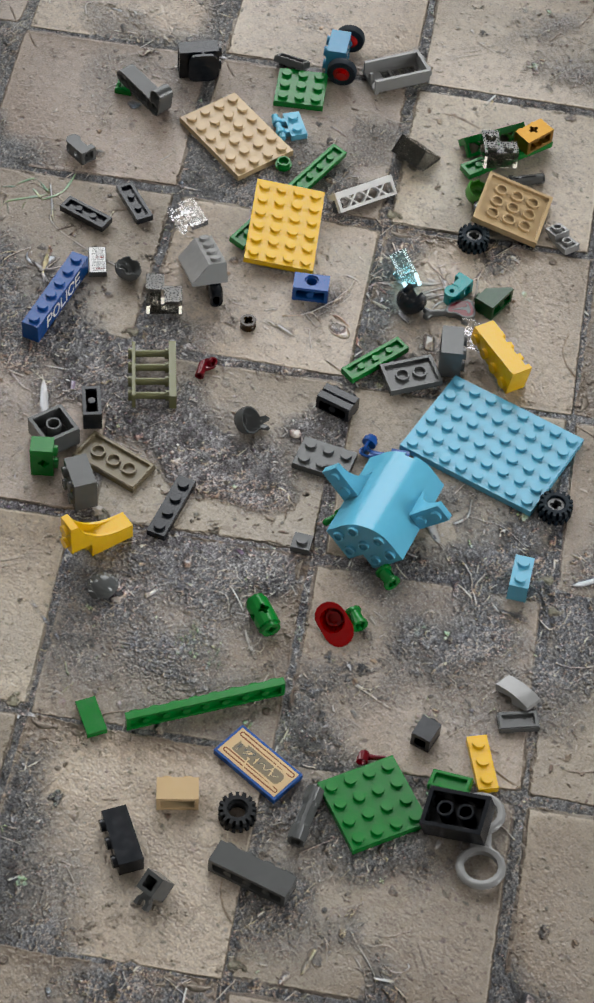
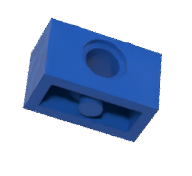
M295 272L292 300L327 304L330 276Z

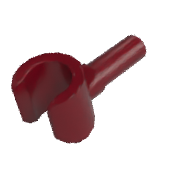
M361 750L357 756L356 763L364 766L367 765L368 760H380L386 758V756L369 754L367 750Z

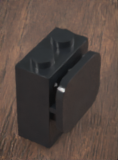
M217 40L178 42L177 68L179 78H189L193 82L215 80L219 74V69H221V59L219 57H222V48L218 47Z

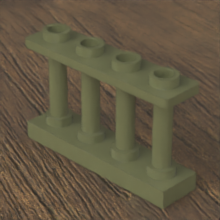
M132 341V348H128V359H132V362H128V373H132V376H128V387H132V390H128V401H132V408H136V399H165V401H169V408H176V341H168V348H165V350H136L135 341ZM136 357H165V359H168V362H165V364H136ZM136 371H165V373H169V376H165V378H136ZM136 385H165V387H169V390H165V392H136Z

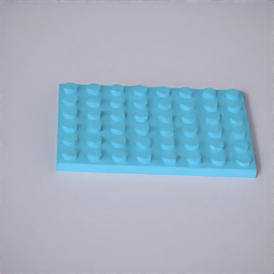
M455 375L402 441L399 450L410 451L411 456H416L426 464L530 517L537 508L541 495L550 490L583 445L584 439Z

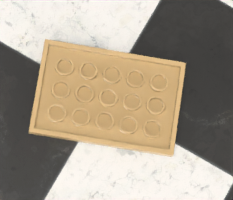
M235 92L180 117V123L237 181L275 164L280 156L290 157L293 155V149Z

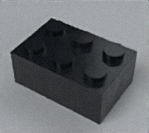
M431 785L419 824L426 835L485 846L495 812V805L490 796Z

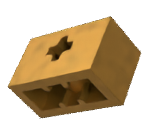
M540 118L515 131L513 144L528 155L551 143L554 129Z

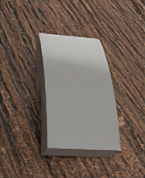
M561 223L545 228L553 244L564 255L579 250L580 244L570 237V230Z
M511 675L496 683V691L511 697L512 704L525 711L530 710L541 702L533 690Z

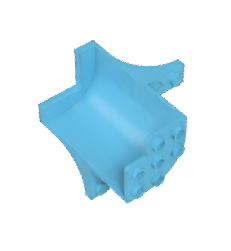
M390 451L371 457L359 476L348 472L340 463L325 467L322 472L344 500L326 531L347 558L364 555L373 568L403 560L420 529L448 521L452 516L441 501L435 502L444 484L424 461L416 456L414 458L406 456L405 452Z

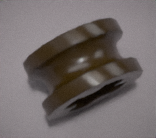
M251 314L243 315L240 318V328L245 332L254 331L256 328V318Z

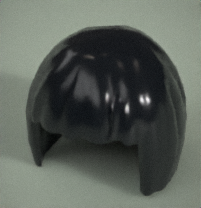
M411 283L397 294V305L406 314L419 313L426 306L427 300L422 292L416 295Z

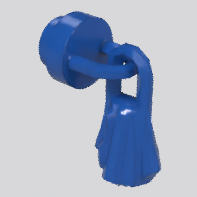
M368 434L364 436L362 440L364 447L359 449L361 456L370 459L385 452L371 450L378 444V439L375 435Z

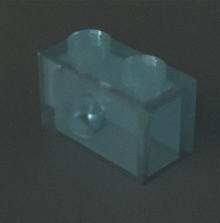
M405 248L389 255L395 268L392 272L396 280L401 281L403 287L410 283L413 288L422 285Z

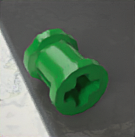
M384 564L375 572L376 576L383 581L386 590L394 589L400 583L399 577L395 576L391 571L390 564Z
M355 605L346 609V614L352 622L354 632L362 631L368 626L367 619L363 618L360 606Z

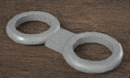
M476 792L474 794L492 797L497 818L490 825L485 846L470 843V847L463 850L457 857L455 869L458 878L463 884L472 889L486 890L499 885L505 877L507 869L505 860L498 851L492 848V833L499 830L504 824L506 812L504 805L497 797L489 793ZM475 855H484L493 859L498 869L496 874L488 880H477L466 873L464 868L465 862Z

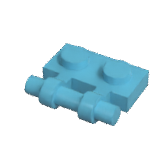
M299 111L283 113L282 118L278 117L276 113L272 114V125L276 128V134L283 141L286 140V137H290L291 141L307 139L308 133Z

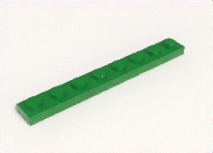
M283 677L271 678L259 683L253 682L246 686L231 687L228 690L219 692L213 691L206 695L192 696L184 700H173L166 704L152 705L144 709H133L125 713V727L128 731L285 695L286 683Z

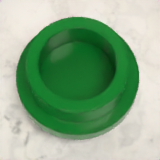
M280 156L275 162V168L282 172L289 171L292 168V162L289 157Z

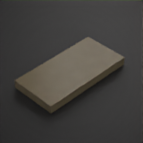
M95 430L72 453V456L86 453L93 471L132 493L155 470L153 463Z

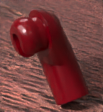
M210 357L201 360L195 377L203 379L206 371L216 367L218 364L217 359Z

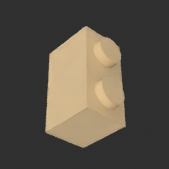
M157 777L156 810H199V777Z

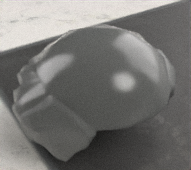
M125 256L118 259L115 263V272L120 278L132 282L140 276L141 266L139 261L132 260L130 256Z
M102 571L93 574L87 583L88 593L93 599L110 598L119 587L118 579L115 576Z

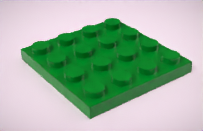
M393 755L317 782V786L324 790L323 799L352 855L421 829L419 822L423 809Z

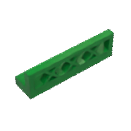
M522 122L459 139L458 143L459 146H464L467 158L496 151L513 144L514 142H510L511 140L514 141L515 131L525 127V124ZM501 135L509 138L505 145L498 141ZM486 139L494 142L490 149L483 145ZM475 143L479 146L475 153H471L469 144Z

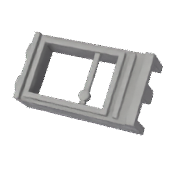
M414 50L364 61L363 75L374 94L377 95L379 92L425 82L429 83L432 70L427 65L425 57L421 55L420 51ZM413 66L415 72L393 76L391 70ZM388 71L390 77L383 78L381 73Z

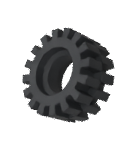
M232 792L229 793L228 797L225 795L223 801H220L218 808L220 825L222 827L225 826L227 831L231 828L232 833H235L236 830H239V833H243V828L248 831L249 826L253 827L254 821H256V803L252 801L251 796L246 798V793L244 792L242 796L239 795V792H236L234 796ZM232 808H242L245 810V815L233 817L229 811Z

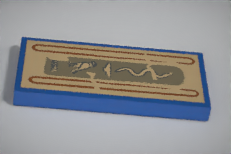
M244 725L240 726L214 749V754L273 804L303 777L298 770Z

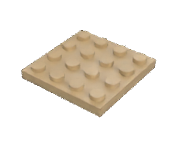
M490 171L471 221L535 248L553 197Z

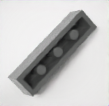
M220 840L208 860V871L281 907H285L296 888L297 877L292 872L282 870L270 861H263L253 853L245 852L230 842L226 843Z

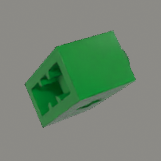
M31 436L29 450L31 475L54 476V470L58 469L59 457H57L58 445H55V438Z

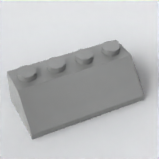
M201 235L198 238H194L179 255L178 260L192 287L228 282L227 262L212 236Z

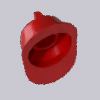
M324 602L318 606L315 612V621L325 639L335 647L348 645L354 636V628L346 611L335 602Z

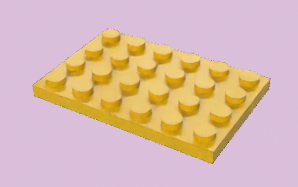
M257 179L243 262L291 272L313 274L325 192Z

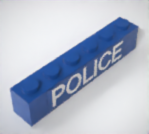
M74 251L71 252L23 319V337L38 343L89 272L87 256Z

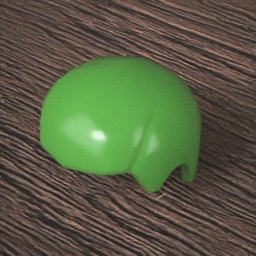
M480 179L471 180L465 189L466 198L472 204H474V201H479L485 185Z

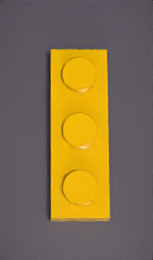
M487 735L467 736L466 745L477 792H498L499 785Z

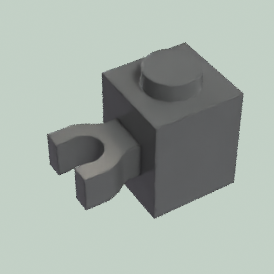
M148 868L136 885L143 893L138 895L133 902L141 905L142 901L145 900V905L142 909L149 912L152 908L153 900L163 902L175 884L160 872Z

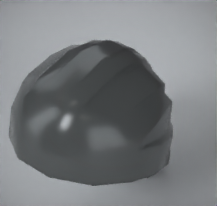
M251 406L242 407L234 416L235 426L241 433L254 434L260 429H270L268 425L264 424L270 418L266 415L260 417L256 409Z

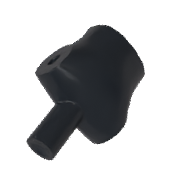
M221 283L209 285L208 296L212 307L221 306L223 303Z

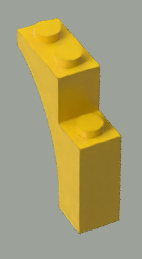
M123 512L101 521L88 523L76 521L66 514L61 517L60 531L62 538H60L62 546L65 549L68 548L71 554L85 549L94 556L133 537V524Z

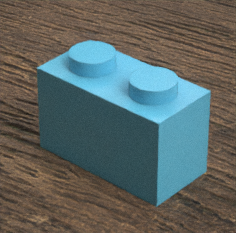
M516 554L506 599L526 602L535 558Z

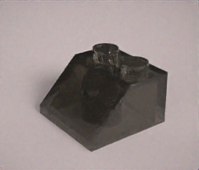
M404 134L401 135L392 149V152L396 154L395 158L401 162L406 161L409 163L407 166L414 171L418 169L423 172L441 158L417 140Z

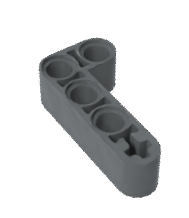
M130 64L117 71L119 81L152 114L157 116L171 108L173 92L168 84L157 87L134 64Z

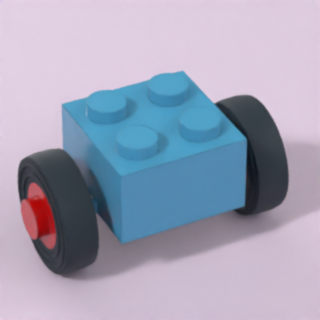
M344 25L339 30L332 29L331 36H327L326 45L328 46L324 47L323 56L325 58L322 68L325 69L328 78L337 85H349L356 78L357 68L349 60L350 52L359 51L365 42L364 32L357 26Z

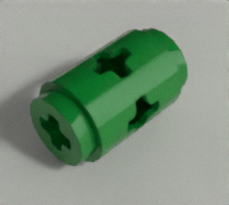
M262 593L249 597L246 601V609L259 633L267 637L277 633L280 630V620L268 598Z

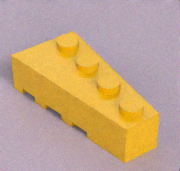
M494 320L475 326L471 340L479 349L482 359H485L488 364L489 371L496 377L498 386L503 389L505 394L523 388L532 369L530 364L525 365L522 361L524 357L521 353L516 354L514 345L511 341H506L505 334Z

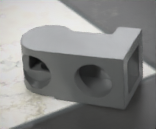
M77 134L67 136V152L82 166L96 159V147L93 144H85Z

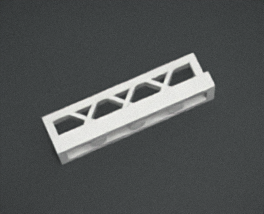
M390 174L328 195L327 199L328 202L335 201L338 213L340 214L395 195L397 191ZM385 183L389 184L391 193H386L382 190ZM370 188L377 191L375 198L368 195ZM356 193L363 196L361 203L354 200ZM341 198L349 201L346 208L342 207Z

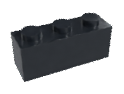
M126 804L102 810L101 819L98 822L101 832L106 834V838H104L106 849L112 852L110 860L113 869L117 868L119 876L144 869V857Z

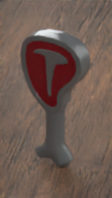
M468 299L451 302L445 309L430 310L427 307L423 309V319L429 320L432 317L446 316L448 318H456L462 322H472L476 315L475 306Z

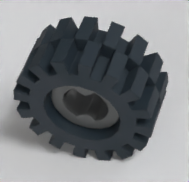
M468 223V226L466 224L463 225L458 234V247L462 248L463 252L467 251V254L473 252V255H476V252L478 254H481L482 251L485 252L489 244V230L487 231L486 227L482 228L483 226L481 225L477 226V223H474V225Z
M552 489L550 492L546 491L544 495H541L537 513H539V518L543 517V522L547 520L549 525H551V522H554V526H557L558 522L560 525H563L564 521L568 522L573 510V500H570V495L565 496L566 492L564 491L561 494L559 493L560 490L554 492ZM553 505H558V509L552 508Z

